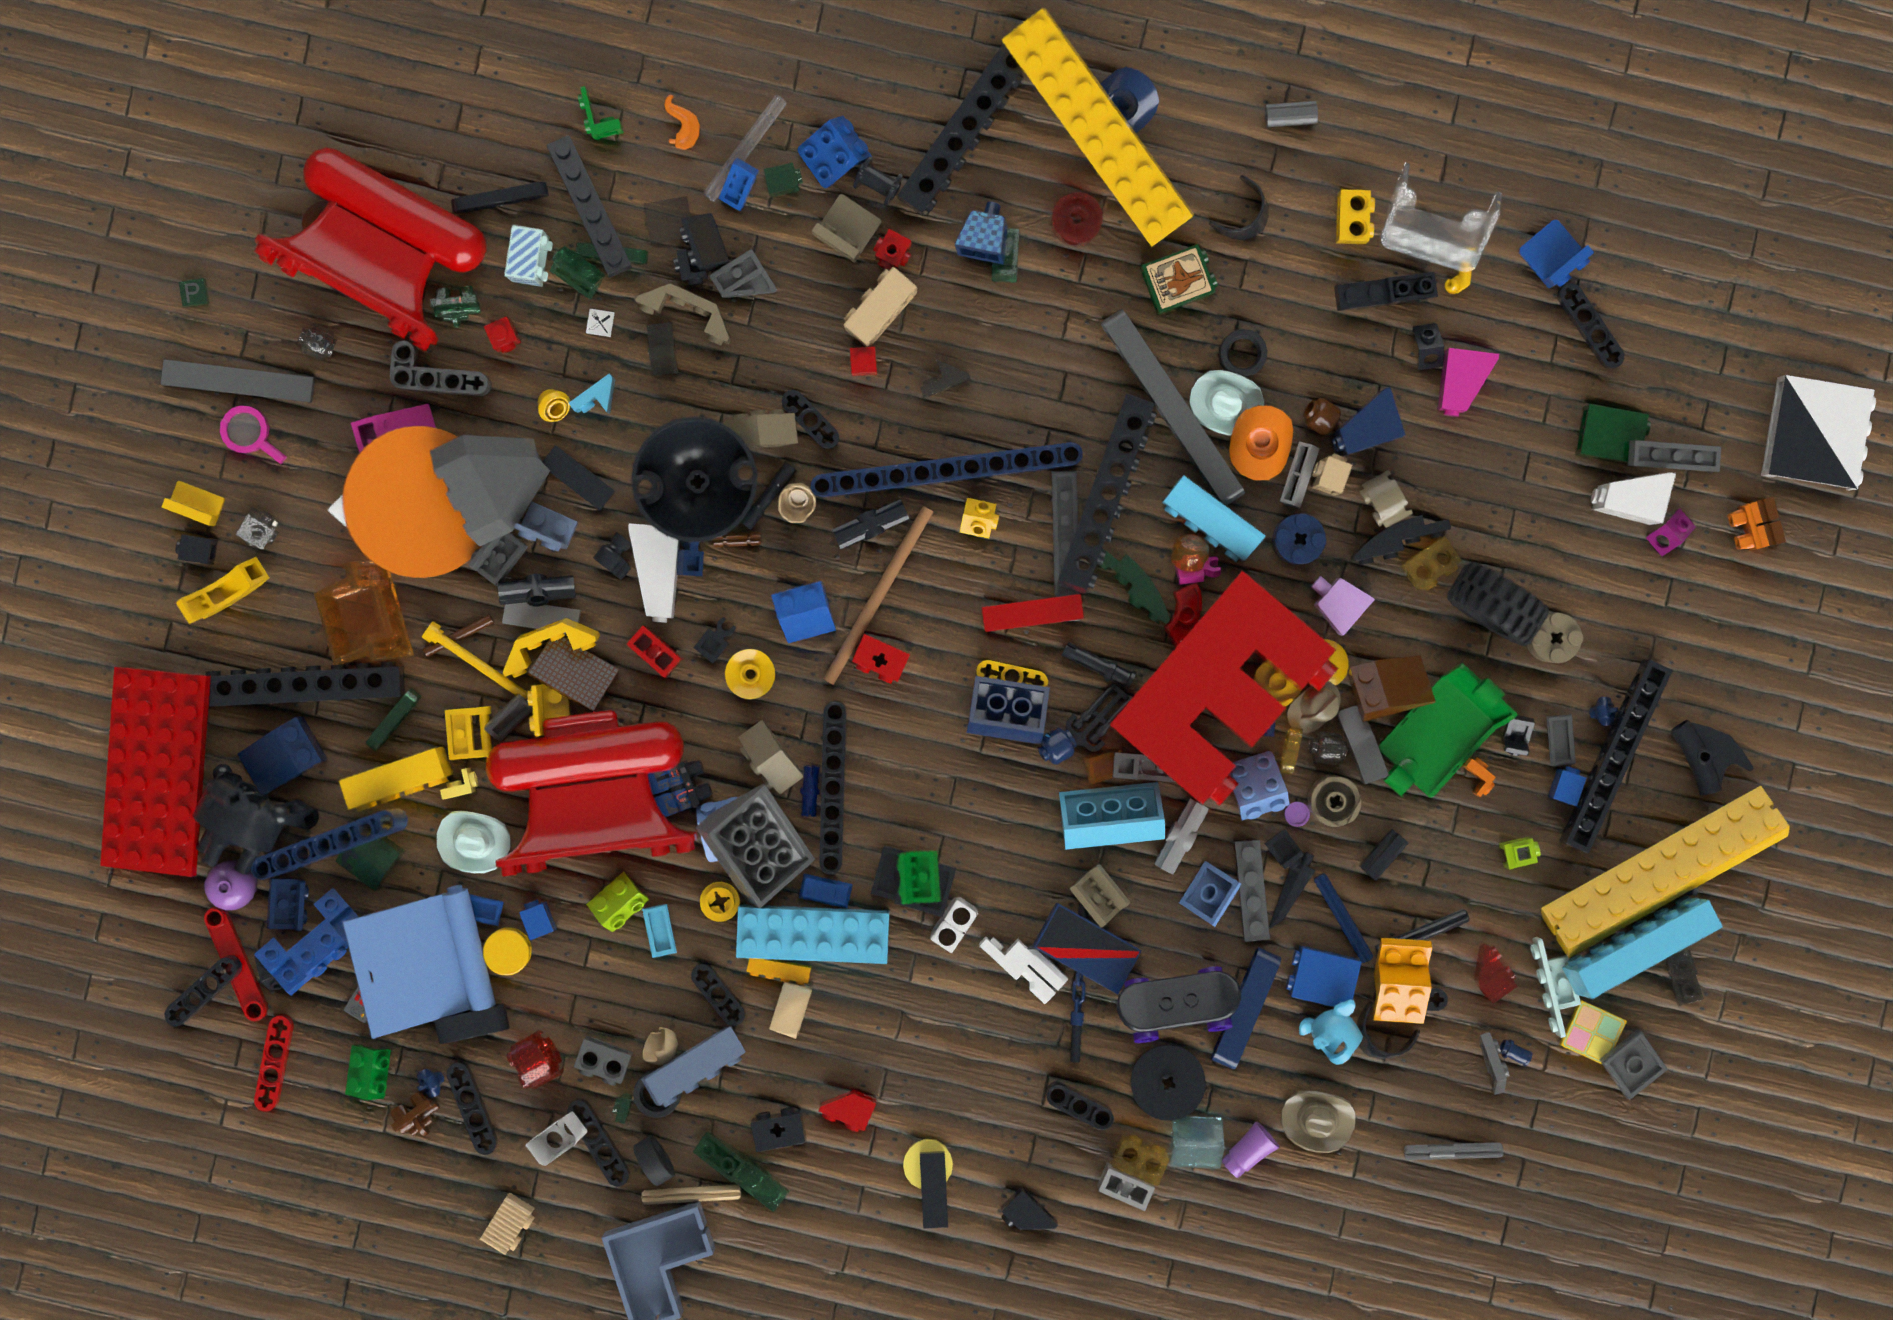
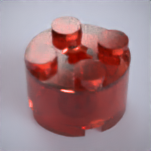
M1074 192L1062 197L1056 203L1051 218L1052 231L1062 243L1073 247L1085 246L1093 241L1098 235L1103 222L1099 203L1094 197L1084 192ZM1078 214L1081 216L1080 220L1083 223L1079 222L1076 225L1073 223V219L1071 217L1075 218Z
M537 1030L511 1045L510 1052L506 1054L509 1064L516 1068L519 1074V1082L525 1089L529 1087L537 1089L564 1072V1067L559 1069V1063L562 1062V1058L557 1047L549 1037L544 1039L541 1036L544 1033L541 1030Z

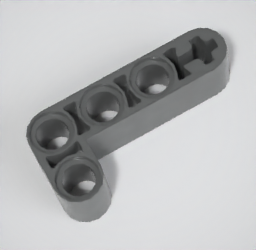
M399 341L392 348L390 381L401 390L468 396H485L491 391V380L483 373L418 367L419 351L416 346L407 341ZM409 347L411 350L409 358L402 360L400 357L402 348ZM402 372H407L409 375L408 382L400 385L398 382L399 375ZM427 374H432L434 376L433 384L425 387L423 378ZM452 376H458L459 385L456 388L450 389L448 380ZM480 379L484 382V385L479 386V389L472 385H467V380L469 382H478Z

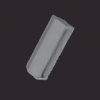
M1299 442L1280 502L1297 509L1301 507L1320 448L1312 444ZM1307 449L1308 451H1307V454H1306V457H1305V460H1304V463H1303V467H1302L1301 473H1299L1300 465H1301V462H1302V459H1303L1305 450ZM1298 477L1299 479L1292 500L1289 501L1296 478Z

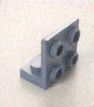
M531 502L522 524L515 523L514 528L519 530V536L535 542L538 538L543 540L542 546L559 552L560 548L567 550L579 522L535 502Z

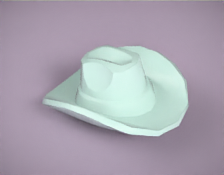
M1213 370L1198 378L1191 389L1189 403L1192 413L1200 424L1215 432L1231 436L1234 425L1244 410L1264 405V398L1260 387L1253 381L1232 372Z
M453 811L442 819L437 831V849L442 860L450 867L463 872L486 873L496 870L498 867H496L495 861L508 855L511 848L510 833L505 824L496 818L479 813Z

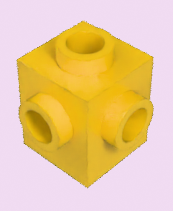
M967 498L960 532L989 539L991 529L996 530L999 515L995 514L996 504Z

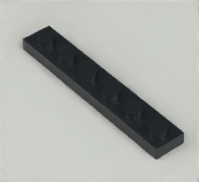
M570 135L547 144V149L608 277H613L631 269V263Z

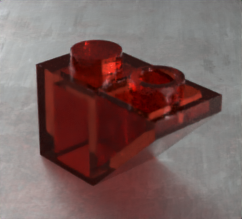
M1483 943L1479 947L1474 981L1487 1000L1494 1004L1518 986L1513 981L1516 979L1513 971L1508 966L1504 968L1499 961L1502 956L1494 946L1489 947V945Z

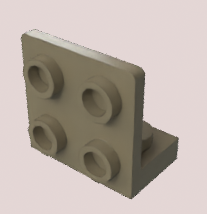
M840 194L822 222L815 225L812 233L813 236L855 263L882 221L845 195Z

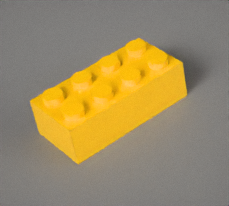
M442 746L339 780V784L348 810L356 807L357 812L377 806L376 801L379 799L381 804L401 798L400 792L404 791L406 796L424 790V784L428 783L430 788L448 782L447 776L453 775V771L445 747Z

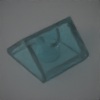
M1183 1117L1172 1120L1170 1166L1220 1169L1224 1152L1223 1119Z

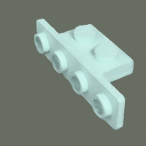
M1535 937L1532 938L1534 944L1531 945V952L1534 960H1538L1540 969L1536 970L1540 984H1544L1546 992L1542 996L1545 1007L1549 1008L1551 1018H1548L1549 1026L1552 1033L1555 1032L1561 1038L1566 1037L1560 1010L1581 1005L1579 995L1575 994L1562 969L1569 964L1568 960L1570 958L1564 955L1547 960L1543 940Z

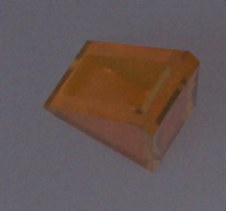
M1121 750L1084 757L1083 763L1087 782L1094 784L1112 779L1114 752L1121 753Z

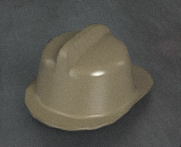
M1327 681L1318 691L1310 685L1289 706L1287 718L1290 726L1297 732L1310 733L1334 718L1338 713L1341 702L1340 692L1337 687Z

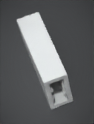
M629 523L628 529L646 616H652L653 622L667 623V618H674L677 559L680 541L664 535L652 525Z

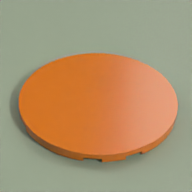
M410 426L392 430L369 443L355 458L346 475L342 494V508L349 534L360 551L369 560L391 573L413 578L443 575L465 564L471 559L472 554L482 547L467 535L463 524L466 523L459 510L455 512L446 495L448 488L444 478L438 479L433 469L430 450L457 438L454 434L427 426Z

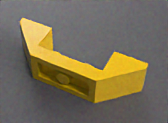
M563 618L522 634L513 645L503 670V675L506 677L512 674L514 678L527 672L526 669L532 662L525 647L528 650L535 649L542 645L541 641L548 638L551 641L558 640L564 637V632H566L573 650L581 648L584 651L596 645L595 642L600 637L599 631L568 618Z

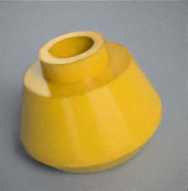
M545 390L538 398V413L540 417L547 422H556L563 419L570 410V398L567 394L558 390Z

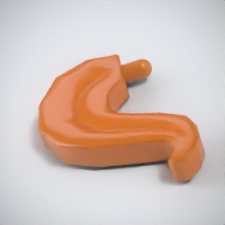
M670 94L664 103L665 110L671 116L681 121L682 126L676 134V139H669L668 142L675 144V147L678 149L686 150L692 148L700 134V124L697 116L691 111L673 104L672 99L674 97Z

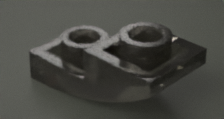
M1690 950L1666 958V966L1678 1007L1703 1000L1704 997L1696 977L1698 972Z

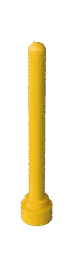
M432 621L422 635V638L429 643L431 641L435 644L438 642L515 696L520 694L527 699L528 692L444 635V631L440 629L441 626L436 622Z

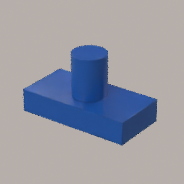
M736 158L718 199L741 211L759 170Z

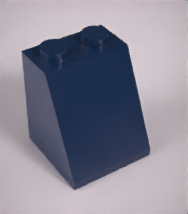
M1389 387L1378 392L1333 433L1334 438L1331 439V444L1335 453H1339L1340 456H1347L1406 436L1391 388Z

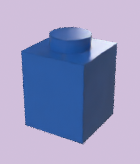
M1566 766L1565 770L1557 769L1548 797L1577 806L1587 778L1580 776V770Z
M537 899L524 904L525 909L519 912L530 940L557 929L546 901L539 903Z

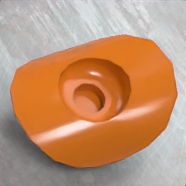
M1258 405L1244 410L1234 425L1230 439V459L1237 471L1252 480H1270L1281 473L1287 463L1292 445V420L1284 411L1273 406Z

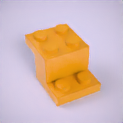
M1381 938L1374 970L1376 1000L1373 1009V1020L1424 1024L1432 988L1428 967L1432 952L1431 941Z

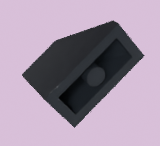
M1022 1185L1001 1206V1212L1003 1213L1001 1217L1010 1227L1015 1225L1021 1230L1055 1229L1058 1226L1057 1219Z

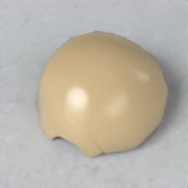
M803 483L789 484L781 491L778 497V511L783 519L791 523L805 522L816 507L815 494L809 486Z
M659 1027L661 1032H651L643 1048V1060L654 1065H664L674 1057L678 1047L677 1037L668 1028Z

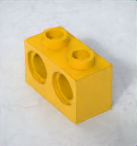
M1341 189L1337 193L1336 243L1366 244L1370 238H1373L1374 223L1370 222V213H1374L1375 198L1371 197V190ZM1351 199L1360 200L1362 209L1354 210L1350 205ZM1350 224L1360 226L1361 234L1359 236H1355L1350 232Z

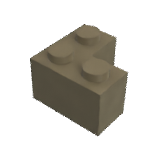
M784 409L771 410L769 414H765V410L751 411L750 416L748 414L733 415L734 420L724 422V425L731 428L743 439L749 450L762 447H781L798 443L795 414H784Z
M763 720L738 737L743 745L740 748L741 752L748 761L752 760L749 763L750 767L757 776L763 775L761 779L769 789L774 787L781 794L804 777L794 760L783 749L775 734Z

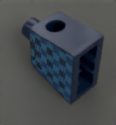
M989 201L986 203L984 212L973 210L969 213L955 241V248L959 256L1004 264L1008 225L1006 218L999 215L1001 206L998 203Z

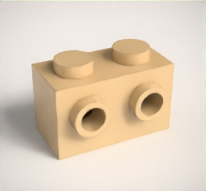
M1336 454L1321 459L1315 463L1311 476L1315 477L1311 488L1333 496L1342 494L1352 464L1346 463L1347 458Z

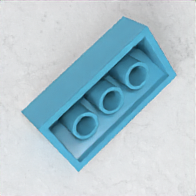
M1185 476L1179 478L1162 501L1166 505L1164 510L1175 518L1179 515L1185 519L1184 525L1195 533L1198 530L1206 535L1204 539L1214 547L1218 545L1226 550L1224 554L1234 562H1237L1238 559L1242 562L1245 561L1265 537L1264 534Z
M1158 782L1059 792L1065 850L1165 839V818Z

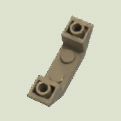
M671 283L638 295L635 299L640 304V310L653 315L654 311L661 314L668 296H671L670 301L684 307L686 303L693 306V312L707 317L708 314H711L704 330L705 334L709 335L707 340L720 346L723 342L729 344L731 341L717 304Z

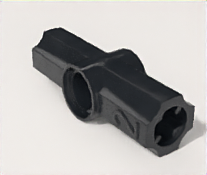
M900 499L878 510L875 508L855 517V520L834 528L832 531L840 549H843L863 539L868 540L886 532V529L909 520V517Z
M531 574L525 580L498 582L500 605L527 603L530 606L539 607L547 604L549 600L576 598L574 577L570 575L547 578L543 574Z

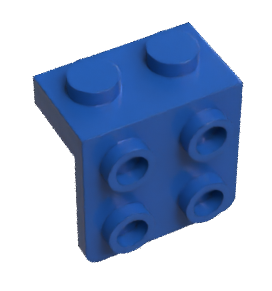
M844 116L827 121L798 147L799 155L823 188L832 186L851 168L864 163L868 157H872L866 143L857 136L852 123Z
M1552 220L1519 248V254L1548 289L1556 284L1559 287L1572 278L1569 273L1575 268L1578 271L1591 262L1588 257L1594 253L1589 245L1581 248L1558 220Z

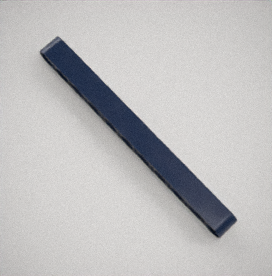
M1070 442L817 475L812 479L811 490L820 498L1071 467L1081 461L1083 451L1078 444ZM1067 448H1074L1077 451L1078 458L1075 461H1068L1065 458L1064 451ZM1049 451L1053 455L1052 463L1048 465L1041 463L1039 459L1040 453ZM1019 454L1026 455L1028 465L1023 468L1016 466L1014 462L1015 456ZM994 457L1002 459L1004 463L1003 468L999 471H994L990 468L989 462ZM973 460L977 462L979 469L976 473L969 474L965 471L964 465L967 461ZM943 464L952 465L954 468L953 475L950 477L942 476L939 471L940 467ZM918 467L927 468L929 471L928 478L918 480L915 477V470ZM894 470L902 471L904 473L903 481L898 484L893 483L890 480L891 472ZM870 473H875L879 476V483L874 487H870L865 483V478ZM845 476H850L854 479V486L849 490H844L840 486V481ZM821 479L829 482V489L825 493H819L815 488L816 483Z

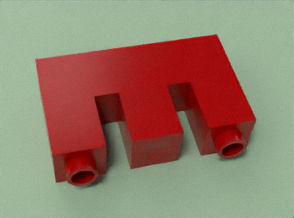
M1242 571L1111 722L1110 726L1200 804H1203L1210 797L1220 806L1239 784L1229 775L1236 765L1190 726L1206 709L1252 748L1286 707L1240 669L1255 652L1299 691L1307 683H1310L1315 689L1320 691L1339 669L1328 660L1336 649Z

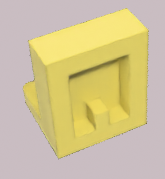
M471 768L462 769L464 784L462 785L461 780L446 783L447 788L440 790L442 800L476 792L475 787L478 786L476 773L471 772Z

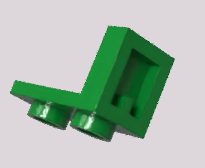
M581 86L582 94L578 95V101L581 110H586L587 119L583 120L587 134L591 133L592 137L597 140L624 133L621 121L614 117L603 118L600 120V123L596 124L588 89L586 86Z

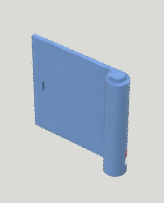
M462 885L447 888L448 892L342 922L372 1039L467 1010L480 1011L496 1005L468 888H462Z

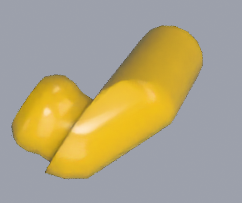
M1460 261L1459 274L1452 279H1447L1444 284L1448 293L1457 294L1470 285L1472 262Z

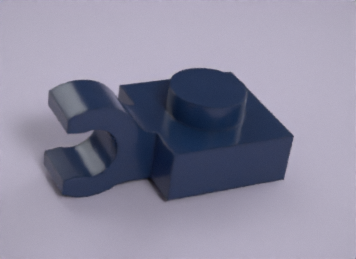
M680 541L684 550H678L677 575L702 577L704 552L698 551L699 542Z

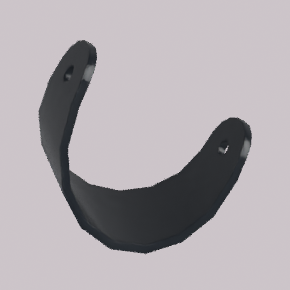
M1241 175L1239 178L1254 189L1262 198V208L1258 217L1250 225L1242 229L1231 230L1213 221H1210L1209 225L1229 238L1247 240L1257 236L1265 228L1269 212L1268 204L1261 188L1253 180Z
M1369 1001L1361 1012L1356 1024L1363 1035L1362 1041L1359 1044L1360 1049L1369 1057L1378 1060L1391 1059L1408 1052L1419 1037V1029L1413 1032L1408 1042L1397 1053L1381 1051L1372 1044L1367 1035L1365 1025L1373 1002Z

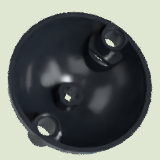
M684 417L662 425L643 442L633 463L631 475L632 491L640 512L656 530L679 541L704 542L728 533L743 520L751 508L755 497L758 470L748 446L731 428L710 418ZM742 467H751L753 473L750 479L742 480L740 478L739 471ZM697 476L705 479V483L701 484L700 489H697L696 485L693 486V481L697 480ZM644 480H648L651 483V490L647 494H641L639 491V484Z

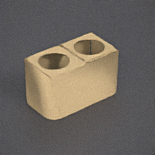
M784 982L769 1029L796 1039L813 987L798 985L793 982Z

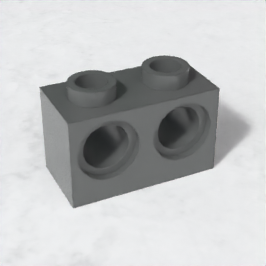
M587 1035L581 1045L574 1068L579 1069L578 1072L588 1077H592L593 1074L602 1077V1081L607 1084H621L624 1081L634 1052ZM587 1052L595 1053L598 1059L597 1062L594 1064L587 1062L585 1054ZM612 1060L618 1061L621 1065V1071H611L609 1062Z

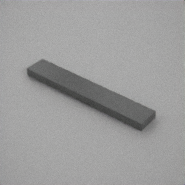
M165 359L163 360L161 385L312 403L315 383L314 377Z
M1052 471L1054 597L1080 594L1078 591L1057 584L1078 527L1077 471ZM1079 560L1076 562V565H1077L1078 568H1079Z

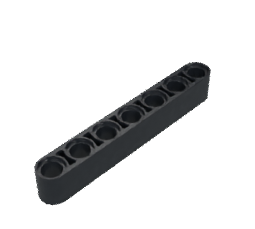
M840 701L828 703L823 713L819 864L821 870L830 875L837 873L843 863L847 709ZM832 705L841 707L842 716L839 719H832L829 716L828 710ZM832 730L840 732L842 736L841 742L838 744L830 743L828 733ZM835 755L840 758L841 765L839 768L831 769L827 765L829 756ZM834 780L839 783L840 791L838 793L831 794L827 791L826 785L829 781ZM833 805L839 809L840 814L836 819L827 817L825 811L828 806ZM835 831L839 836L838 842L834 844L828 843L825 840L826 832ZM827 856H834L838 860V866L830 869L825 866L824 859Z

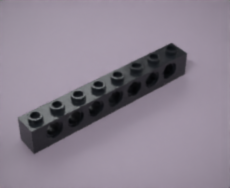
M1004 43L897 195L898 200L921 216L926 211L930 213L938 202L935 198L940 190L945 192L952 182L949 177L954 170L960 171L967 160L964 158L965 154L969 149L974 151L981 140L978 137L983 129L987 131L995 120L993 117L995 111L998 108L1000 110L1004 108L1010 99L1007 96L1012 87L1016 90L1024 79L1021 75L1024 70L1020 65L1016 68H1009L1006 65V60L1014 58V56ZM995 78H1001L1004 80L1005 86L1001 89H996L992 86L991 82ZM980 99H987L990 101L991 106L986 110H982L977 106V102ZM972 119L976 122L977 126L973 130H966L962 124L965 120ZM952 140H959L962 143V148L958 151H952L949 149L948 144ZM943 160L948 164V168L943 172H939L934 168L935 162ZM923 181H930L934 187L930 192H923L920 190L919 185Z
M1126 394L1059 576L1058 585L1086 594L1088 588H1094L1098 577L1097 574H1094L1096 565L1102 566L1106 551L1102 550L1105 541H1111L1115 528L1111 527L1113 518L1119 519L1123 505L1119 504L1121 496H1127L1132 483L1128 481L1130 472L1135 473L1140 461V458L1136 457L1139 449L1144 450L1148 435L1144 434L1147 425L1153 426L1157 414L1153 411L1155 403ZM1129 421H1137L1140 424V429L1131 430L1128 428L1127 423ZM1128 444L1131 446L1132 451L1127 454L1122 453L1119 450V445ZM1115 466L1120 467L1124 474L1116 477L1111 474L1110 469ZM1107 489L1112 490L1115 493V498L1107 500L1102 496V492ZM1103 513L1107 517V521L1097 523L1093 515ZM1094 536L1098 539L1099 543L1093 547L1088 546L1085 543V538ZM1080 559H1085L1089 562L1090 567L1086 570H1081L1077 567L1076 562Z
M1642 659L1616 715L1614 724L1610 728L1583 787L1578 805L1574 807L1560 837V842L1589 854L1671 676L1672 669L1652 660Z
M396 661L381 662V667L371 668V663H357L356 669H346V664L331 665V670H321V665L305 666L306 671L296 672V667H281L280 673H271V668L255 669L256 674H246V669L230 670L231 675L221 676V671H205V675L211 676L209 707L405 696L404 666H396ZM375 673L380 674L382 677V683L379 687H375L371 681ZM350 674L354 675L357 679V684L354 688H350L346 682ZM324 676H328L332 680V685L328 690L323 688L321 683ZM300 677H303L307 682V686L303 691L297 687V680ZM275 678L279 679L282 684L279 692H275L272 689V681ZM249 680H253L256 683L257 688L254 693H250L247 690ZM225 681L231 685V692L228 695L222 691V684Z

